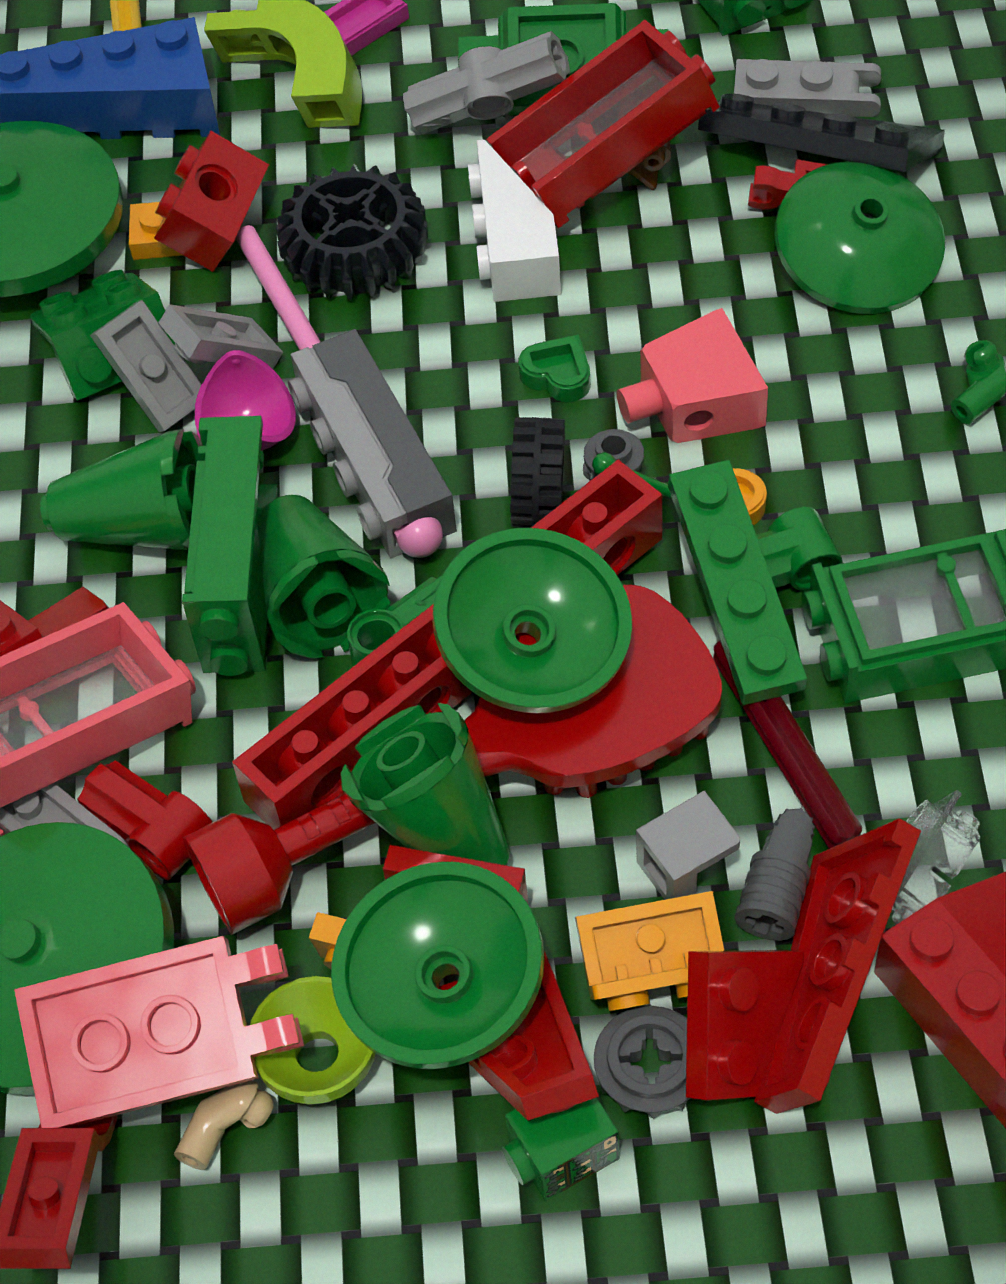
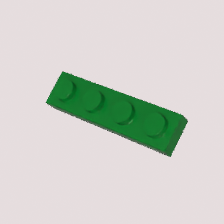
M730 460L669 474L668 488L742 705L805 690L807 676Z

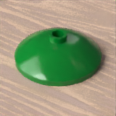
M838 162L816 168L793 184L786 193L775 222L774 235L777 252L785 270L793 281L816 300L830 307L850 313H885L913 302L933 283L945 253V234L942 221L926 194L901 174L870 164ZM863 213L870 214L875 218H868Z
M539 528L507 529L489 534L468 545L451 561L439 582L433 605L432 621L434 635L439 651L449 669L476 695L495 705L514 711L549 713L565 710L589 700L604 689L614 678L622 665L631 640L632 615L626 591L614 570L599 554L585 544L551 530ZM528 633L535 638L537 643L524 645L517 640L516 635Z
M434 862L418 865L403 870L378 884L364 896L349 914L339 933L333 952L331 965L333 993L341 1016L348 1027L367 1048L380 1057L396 1064L419 1069H438L461 1065L475 1060L499 1046L525 1019L535 1002L541 986L544 971V945L538 923L529 905L522 895L502 877L482 867L467 863ZM449 974L459 975V980L454 987L448 990L438 989L440 981Z

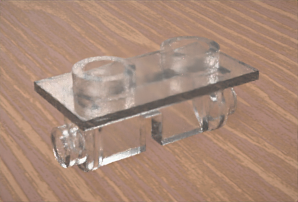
M955 790L934 804L928 800L923 801L906 821L921 830L892 908L895 911L892 915L895 924L903 921L934 899L946 895L951 885L931 870L932 867L936 866L952 879L959 874L980 840V835L977 831L980 827L978 819L968 812H954L952 810L962 795L958 790Z

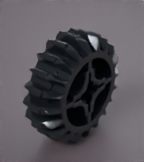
M354 163L350 171L340 173L332 166L329 176L324 178L311 174L309 186H294L292 198L282 201L281 215L277 217L278 224L276 225L279 254L284 260V264L287 265L288 271L292 274L293 280H302L308 292L321 288L327 299L331 298L338 291L344 292L349 301H351L355 292L366 291L373 298L375 290L379 286L394 290L397 277L411 278L413 265L422 263L424 247L427 246L426 239H428L425 208L421 204V198L416 197L411 183H401L396 172L382 176L377 165L367 172H361ZM386 224L391 226L388 230L383 228ZM319 233L321 236L317 240L314 239L316 234Z

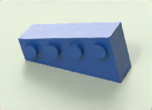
M195 17L177 21L171 20L161 24L125 31H113L109 34L73 41H61L52 45L0 54V123L13 121L50 122L73 128L79 132H93L100 135L101 139H122L123 131L152 130L154 138H175L176 130L200 129L201 137H207L210 131L220 135Z

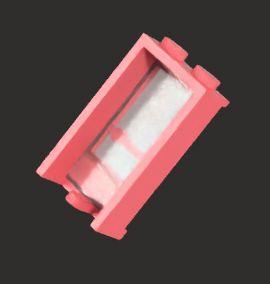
M124 602L0 656V808L157 735L178 723H181L183 727L192 723L191 695L195 693L196 687L190 670L182 660L177 659L174 661L162 647L154 627L148 621L141 622Z

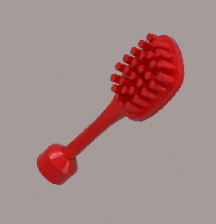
M623 585L631 608V640L620 669L609 684L597 695L577 706L549 713L514 711L495 705L481 697L479 698L475 711L464 721L468 727L484 776L512 771L530 776L542 782L548 794L558 795L564 788L576 787V791L581 797L589 798L596 794L599 782L608 781L612 785H621L627 780L628 773L637 769L642 771L650 770L654 767L655 761L665 755H679L683 750V745L691 739H703L708 735L709 724L715 719L721 707L722 681L709 649L693 626L669 601L646 587ZM528 633L516 635L517 640L524 645L537 643L535 638ZM343 794L274 830L269 824L230 813L183 837V842L211 903L229 933L233 935L282 909L293 875V865L375 824V822L354 806L346 794Z

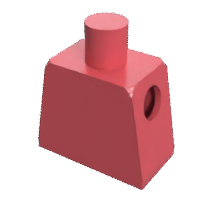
M723 308L714 310L645 344L640 350L641 382L617 390L618 405L624 420L628 424L657 415L669 439L677 443L766 426L768 386Z

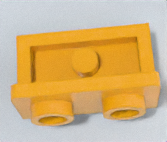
M713 891L575 917L590 1000L606 998L609 1011L650 1004L649 989L675 985L678 998L687 997L688 951H724Z

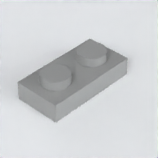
M143 300L134 303L90 335L158 432L166 431L195 409V402L201 383L183 357L176 352L174 344L158 324Z
M169 304L158 323L175 342L174 349L176 352L195 364H204L206 361L216 363L227 352L240 350L256 356L273 369L283 353L263 329L249 317Z

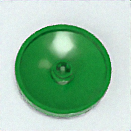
M42 121L0 123V297H7L39 291L74 276L92 263L105 250L119 227L123 212V194L115 165L102 146L89 136L73 128Z
M52 822L26 826L0 836L1 1093L35 1095L14 989L174 949L172 913L167 896L151 868L135 852L120 840L102 830L77 823Z

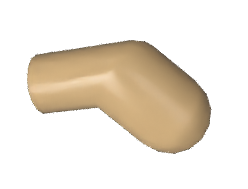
M248 1081L225 1087L202 1100L197 1106L174 1152V1156L192 1168L205 1170L226 1128L238 1120L248 1128H256L266 1122L274 1106L271 1094L257 1089L258 1082Z

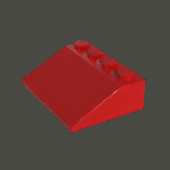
M1006 872L934 899L884 932L878 946L874 973L1006 1128Z

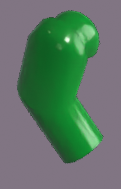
M988 340L976 341L965 350L964 358L968 363L966 373L969 387L956 397L950 405L954 416L963 424L974 422L1006 394L1005 361L1002 355L997 353L995 344Z

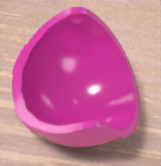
M240 350L229 351L215 363L199 389L195 402L197 435L200 438L198 430L199 418L262 416V451L286 439L292 433L296 422L294 402L283 380L268 364L247 352Z

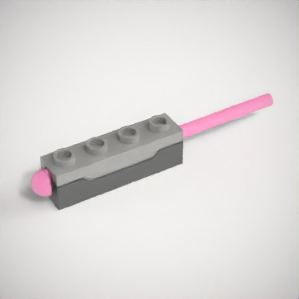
M250 225L241 227L235 239L299 348V351L291 353L295 378L288 380V387L293 402L300 414L307 411L310 412L313 421H310L311 431L321 453L325 455L332 452L337 461L333 463V469L344 495L349 497L355 494L360 505L357 506V514L365 534L369 540L379 537L390 559L403 553L415 558H423L433 554L441 545L443 537L457 532L452 493L357 330L353 329L321 342L255 228Z

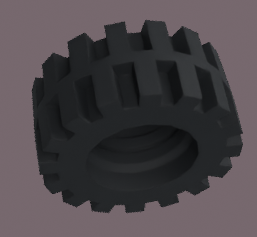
M515 417L511 464V527L531 528L562 504L565 419Z

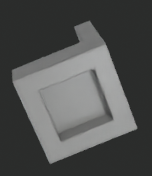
M705 791L636 829L637 863L664 900L697 894V873L740 848V836Z

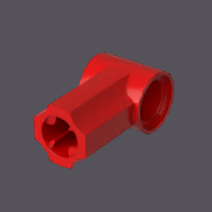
M116 760L105 765L100 763L85 778L83 790L77 798L82 806L121 836L129 848L151 868L154 874L165 880H170L190 859L183 842V837L212 823L208 815L187 796L177 791H172L165 795Z

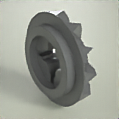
M641 1006L617 1015L600 1033L594 1049L596 1076L602 1093H607L618 1102L624 1113L632 1109L646 1112L654 1119L663 1111L673 1108L683 1110L685 1104L690 1099L686 1098L687 1018L668 1008ZM646 1039H653V1049L657 1050L659 1060L671 1062V1064L660 1066L658 1077H655V1084H648V1078L644 1077V1070L641 1066H631L630 1064L631 1062L642 1060L643 1050L646 1049Z

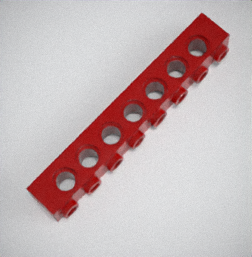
M618 459L531 528L555 531L580 541L599 554L618 575L662 540V494ZM433 605L232 761L243 801L266 824H269L273 830L345 794L341 783V772L344 765L346 764L352 772L361 757L355 746L382 721L406 708L420 705L426 714L442 712L437 703L448 704L454 708L472 693L449 669L439 651L433 630Z

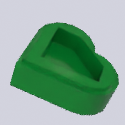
M579 334L527 346L518 358L519 375L522 383L530 389L547 390L549 395L557 401H578L586 396L591 388L590 367Z

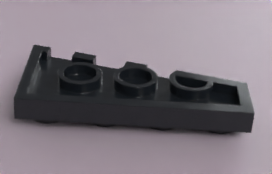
M742 94L721 95V100L717 101L720 108L714 112L709 108L706 109V114L699 118L698 130L902 172H906L940 153L945 133L944 129L857 118L845 114L806 111L805 108L793 104L778 103L772 106L755 104L753 97Z

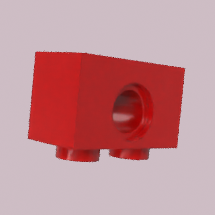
M210 131L199 150L189 145L174 172L176 176L182 178L179 187L170 183L155 210V213L163 217V220L154 239L213 272L233 244L269 164Z

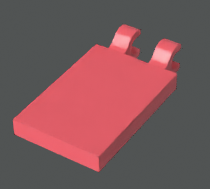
M221 936L14 989L41 1128H69L259 1079L254 1057L304 1047L299 1019L294 1018L293 1014L247 1026L239 987L264 984L289 977L283 949H279L277 944L231 956L228 939Z

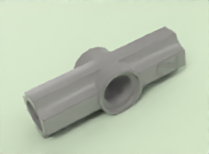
M552 31L503 50L490 46L474 48L462 54L458 62L459 67L408 86V91L403 93L404 107L412 121L413 127L422 134L467 117L478 120L499 118L508 114L513 109V100L564 81L566 75L570 74L568 56L563 50L560 39Z

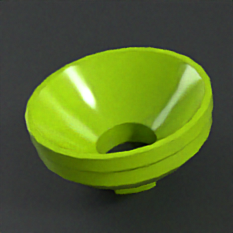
M320 976L299 978L283 984L271 992L258 1006L250 1025L293 1014L294 1018L299 1019L304 1045L315 1039H327L337 1046L339 1052L336 1061L329 1068L318 1072L308 1071L300 1066L298 1054L301 1048L254 1057L257 1073L267 1087L282 1098L303 1104L330 1102L343 1097L356 1088L367 1076L375 1060L376 1053L367 1048L355 1036L341 1016L335 1001L331 978Z

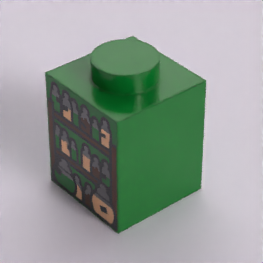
M597 1098L576 1104L568 1110L549 1113L529 1121L516 1109L505 1115L509 1142L502 1146L505 1159L520 1184L525 1185L533 1181L545 1202L620 1159L619 1131Z

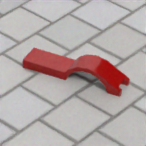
M117 1115L69 1128H41V1123L38 1128H21L0 1206V1269H71L97 1152L103 1151L110 1143Z

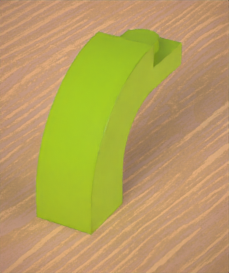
M258 0L257 10L207 13L204 32L222 63L283 60L296 65L291 98L308 128L359 125L362 106V84L358 69L334 22L317 6L306 0Z

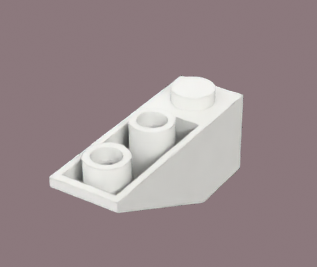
M476 140L478 163L468 164L471 198L482 197L483 202L482 204H472L475 239L487 238V245L476 246L480 280L491 279L493 302L561 295L559 252L553 213L486 140Z

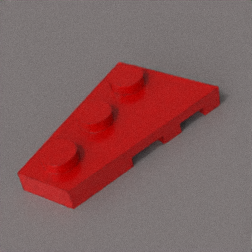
M545 951L541 986L535 1002L525 1019L499 1046L468 1062L528 1121L549 1113L568 1110L576 1104L599 1097L592 1072ZM458 980L439 986L438 989H451L457 984Z

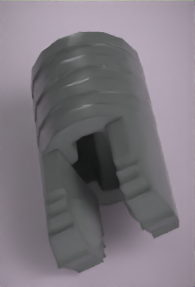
M803 807L799 809H785L783 814H779L774 823L775 827L770 831L769 836L765 840L766 843L763 846V850L757 851L752 856L750 871L747 872L745 887L742 889L740 904L736 909L735 921L739 927L754 936L767 940L782 941L790 939L795 934L797 919L800 916L802 907L801 903L804 901L806 886L809 884L811 869L807 864V859L815 828L812 823L813 818L802 809Z

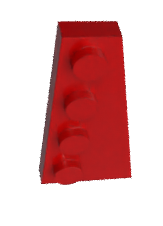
M898 818L813 856L810 867L811 876L809 884L806 886V894L802 902L791 946L792 951H804V963L757 1097L754 1100L755 1103L776 1114L821 1101L921 830Z

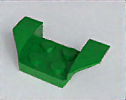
M616 3L507 7L503 15L498 17V35L458 37V62L463 53L474 48L490 46L503 50L552 31L560 39L563 50L568 56L570 74L566 75V78H568L630 31L626 28V12L621 10ZM657 29L662 34L668 31V29ZM653 78L651 81H649L647 84H645L643 87H641L640 90H641L642 88H644L645 86H647L648 84H650V83L654 80V78ZM558 84L513 100V109L508 115H519ZM622 102L608 113L619 112Z

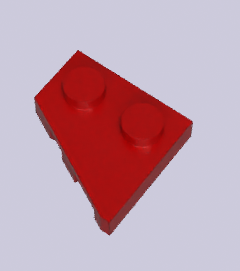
M688 951L686 1098L718 1100L757 1097L804 963V951Z

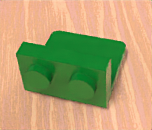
M123 270L104 273L92 280V288L73 296L71 292H61L52 295L39 303L40 310L30 315L35 329L51 344L71 394L77 401L122 381L90 335L140 300H143L158 323L165 312L158 292L134 273L124 274ZM167 334V336L169 337V339L171 340V342H172L173 344H175V342H174V341L171 339V337Z

